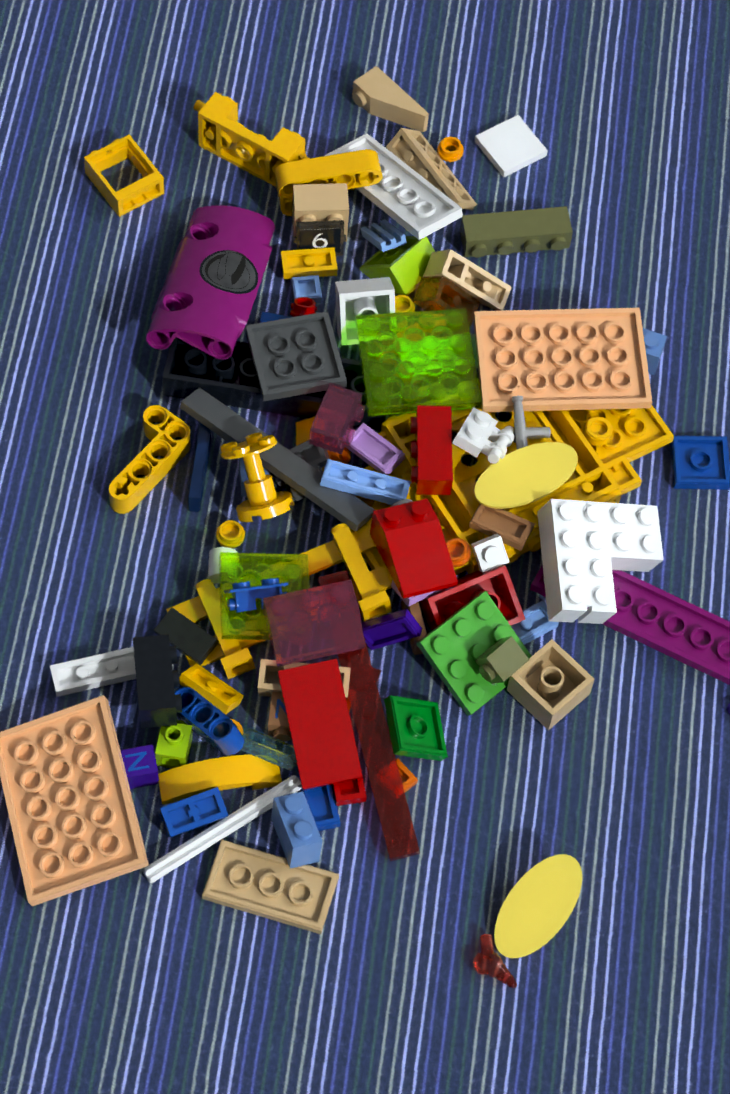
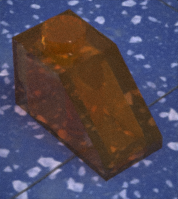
M444 276L422 277L412 301L427 312L440 313L445 319L465 326H471L474 311H477L480 303Z

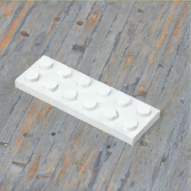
M367 133L324 155H335L365 149L377 152L383 175L381 181L375 185L356 189L418 240L463 217L462 208Z

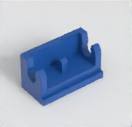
M218 787L163 806L158 812L161 822L165 825L166 836L170 838L229 816Z

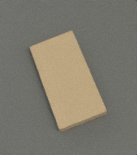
M221 839L202 894V899L322 934L339 880V874L310 865L290 869L286 858Z

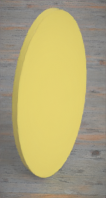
M543 442L517 449L505 455L503 459L500 458L496 464H491L481 474L475 485V498L481 505L494 509L514 508L539 500L558 489L571 477L577 466V453L573 447L560 442Z
M559 854L546 858L526 872L512 888L499 911L494 931L496 948L503 956L513 959L528 956L547 944L564 926L576 906L582 887V869L574 857L567 854Z

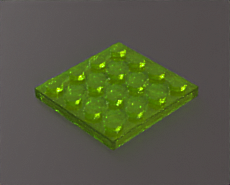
M466 308L356 316L355 323L368 416L416 413L417 405L451 406V410L473 409V407L481 408V396Z

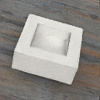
M498 533L471 544L479 570L482 573L509 563L502 538Z

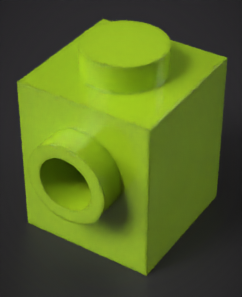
M177 720V725L162 726L160 728L155 751L157 766L175 768L187 764L193 738L192 725H187L186 722Z

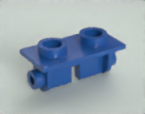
M279 578L261 580L262 586L250 587V581L232 583L233 589L224 590V593H232V599L227 601L229 611L234 610L235 613L257 610L256 598H260L261 609L283 607V604L288 603L287 592H282V586H288L289 584L288 582L279 583Z

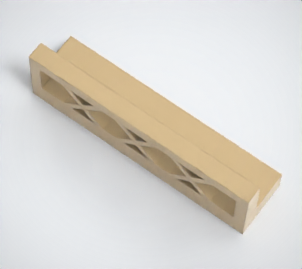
M401 128L386 148L462 209L473 210L477 205L423 134L420 131Z

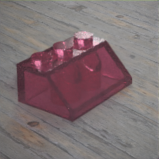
M351 580L263 598V614L277 667L365 648L359 606Z

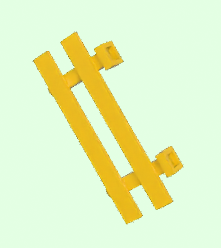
M341 523L331 529L334 540L240 578L235 583L250 581V587L262 586L261 580L279 578V583L288 582L290 584L343 561L351 576L350 580L232 628L225 610H228L227 601L232 599V593H224V590L233 589L232 583L215 588L211 579L202 580L195 586L199 596L166 610L168 613L171 608H174L193 623L209 618L215 633L213 637L219 643L200 666L203 667L220 660L229 680L255 669L248 648L357 602L364 622L392 612L386 590L392 588L393 579L386 565L369 571L363 559V553L377 548L370 536L371 525L351 533L349 526L346 523ZM186 656L190 667L196 664L195 661Z

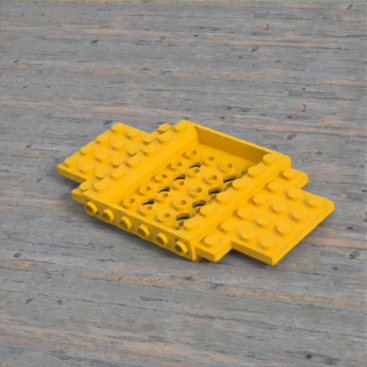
M479 379L471 383L465 382L456 390L447 394L441 393L432 401L423 405H417L451 406L452 433H458L473 407L482 411ZM417 405L413 406L408 412L399 416L393 415L382 423L381 432L378 433L405 453L406 459L389 476L411 481V466H416V458H410L411 441H415V434H410V417H416ZM653 406L651 408L524 411L526 427H550L551 429L550 438L527 439L528 446L543 442L564 443L575 449L578 462L571 477L552 493L532 503L504 509L534 523V528L522 551L503 543L509 559L507 564L516 561L520 555L528 551L535 552L541 548L537 511L550 499L619 503L621 495L641 486L642 480L630 462L673 442L674 435ZM486 412L498 421L495 426L500 430L506 426L514 428V412H509L512 418L507 422L499 421L495 416L497 412ZM596 416L607 419L613 427L611 439L608 443L601 446L590 444L583 434L587 420ZM512 442L507 447L506 455L517 450L515 442ZM452 444L453 484L451 495H416V483H410L406 499L417 501L427 498L439 519L445 541L459 538L469 544L471 549L469 561L463 566L454 567L456 575L464 571L470 574L480 571L471 544L489 537L469 527V522L480 504L475 498L474 489L476 479L492 463L488 461V456L480 452L478 457H476L477 464L466 466L462 463L461 458L464 455L471 454ZM371 466L364 468L367 470L378 472ZM354 495L375 510L391 506L390 504ZM372 518L361 528L371 525ZM377 548L362 554L372 570L385 565Z

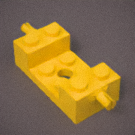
M215 92L206 103L197 100L194 104V110L198 111L199 146L275 187V169L277 166L286 162L310 159L305 154V138L301 137L297 132H292L282 127L273 140L270 141L264 135L245 128L238 122V103L234 102L230 97Z

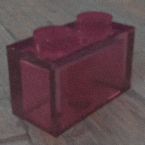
M330 383L310 428L309 444L342 455L345 445L350 446L355 435L353 426L355 422H361L365 411V406L361 405L362 394Z

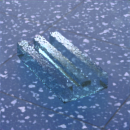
M248 728L243 733L244 745L241 751L290 771L297 765L293 745L252 728Z

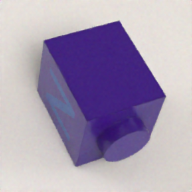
M153 744L121 750L130 789L159 784Z

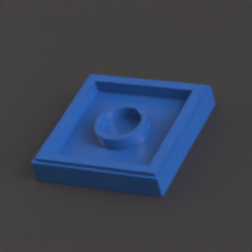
M674 435L673 442L670 443L674 489L730 490L727 436Z

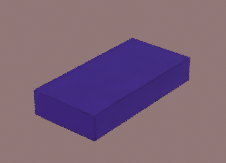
M404 609L358 623L356 632L370 650H375L421 636L423 628L409 610Z

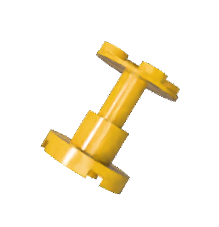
M261 432L253 433L246 436V441L238 444L237 442H229L220 446L221 458H243L248 480L244 482V487L248 500L243 501L236 507L239 521L253 522L252 516H261L262 520L270 519L289 511L290 506H294L292 494L288 491L276 492L272 476L265 475L259 453L276 445L277 439L274 435L263 437Z

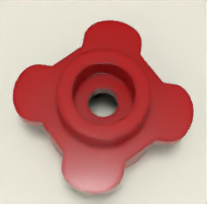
M299 297L294 300V303H291L290 307L293 310L290 311V315L297 317L314 314L318 307L313 299Z

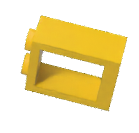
M130 134L121 139H116L111 144L99 150H94L84 157L85 174L119 217L164 194V177ZM129 158L144 178L115 192L101 172Z

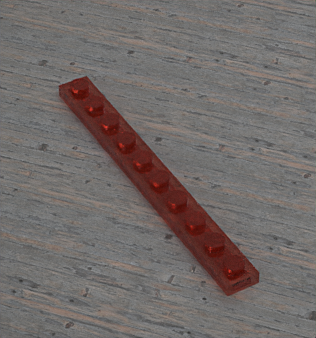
M347 570L318 577L341 667L351 668L348 697L390 861L420 854Z

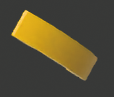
M264 754L235 755L207 759L175 767L158 774L162 804L175 803L216 787L219 788V791L252 786V790L275 787L282 782L277 755Z

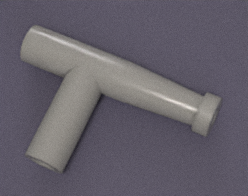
M523 396L512 397L516 449L528 446L527 439L550 438L551 436L550 427H526L522 404Z

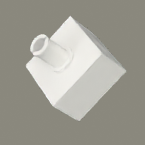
M390 277L335 282L337 333L341 345L396 341L395 289Z

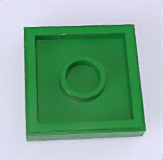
M389 695L384 699L394 755L443 761L448 757L438 702Z

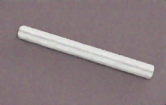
M296 775L287 778L234 811L228 817L218 821L143 869L144 876L150 883L160 879L273 807L275 797L300 791L302 789L301 781Z

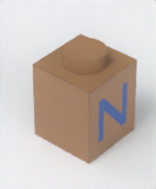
M272 692L268 720V737H273L278 741H290L292 737L283 694L281 692Z

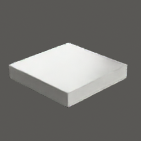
M519 115L476 135L474 141L503 177L546 157L548 151Z

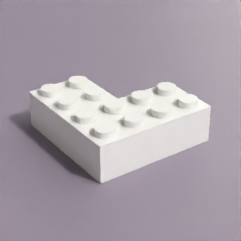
M550 499L537 511L548 621L573 623L578 619V623L603 624L617 613L612 570L649 572L664 560L657 506Z

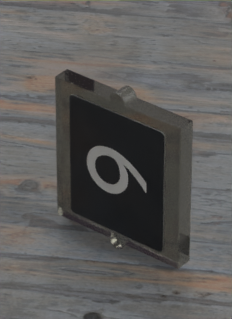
M344 220L296 222V236L293 238L296 250L335 247L336 256H343L344 242L346 241Z

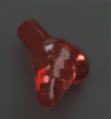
M481 935V953L477 954L473 959L474 970L480 975H489L511 988H516L517 982L503 963L501 957L494 952L492 935Z

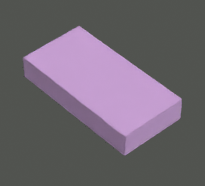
M362 423L344 441L346 448L382 474L389 475L406 459L405 453L365 423Z

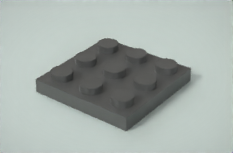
M328 311L246 325L245 332L263 401L347 386V379Z

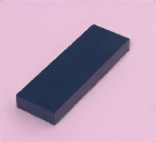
M201 423L189 491V511L192 512L201 511L211 446V430Z

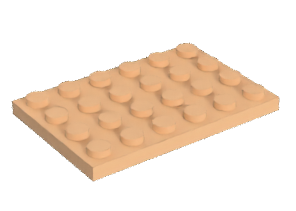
M640 308L474 311L473 320L482 411L514 412L513 396H523L522 404L524 411L651 408L652 394Z
M104 695L0 732V779L26 896L31 906L149 866L109 702Z

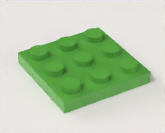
M486 591L479 593L416 643L466 715H472L507 687L509 678L504 682L495 684L485 680L479 672V665L475 661L499 639L512 636L528 658L532 657Z

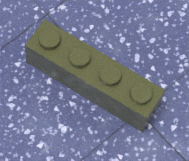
M567 206L463 215L459 230L464 257L477 258L486 255L562 250L570 248L573 234Z

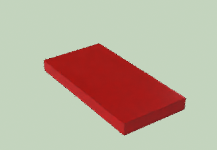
M337 658L278 671L302 789L308 790L363 778Z

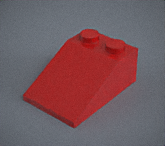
M427 498L373 511L370 536L403 599L457 586L458 580L439 519Z

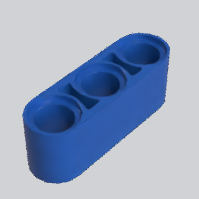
M182 687L175 691V695L181 694L182 712L178 714L187 725H192V729L224 755H233L241 750L244 745V737L227 715L190 687Z

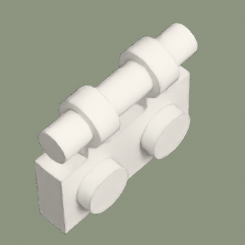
M473 407L452 443L475 457H478L481 452L488 456L490 463L496 464L500 458H504L507 453V447L514 441L515 429L512 426H506L501 430L496 428L497 420L488 413Z

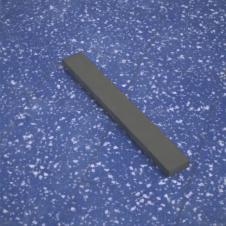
M200 387L181 401L180 409L227 442H237L238 444L246 441V436L259 432L262 433L263 437L268 436ZM279 442L272 448L259 453L265 469L336 519L346 523L355 532L372 518L375 509L353 494L320 486L323 473Z

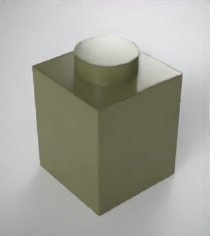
M510 636L499 639L475 661L480 667L479 672L482 677L495 684L507 680L528 662L529 658L514 638Z

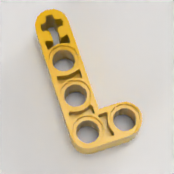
M371 149L280 164L275 169L276 189L281 212L287 216H292L294 184L347 183L348 189L375 185L381 181L383 176L377 152Z
M160 405L149 406L143 412L144 433L151 442L109 485L110 506L119 514L132 511L190 450L189 426ZM175 437H181L182 439H180V440H175V439H173V438H175ZM163 456L164 458L156 459L154 457ZM145 475L143 478H137L136 476Z

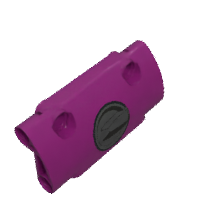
M205 206L195 209L185 236L179 243L151 317L152 322L146 336L147 343L155 349L163 350L167 349L177 337L214 358L224 360L231 357L236 341L247 324L272 251V247L269 245L275 230L273 221L257 212L234 206Z

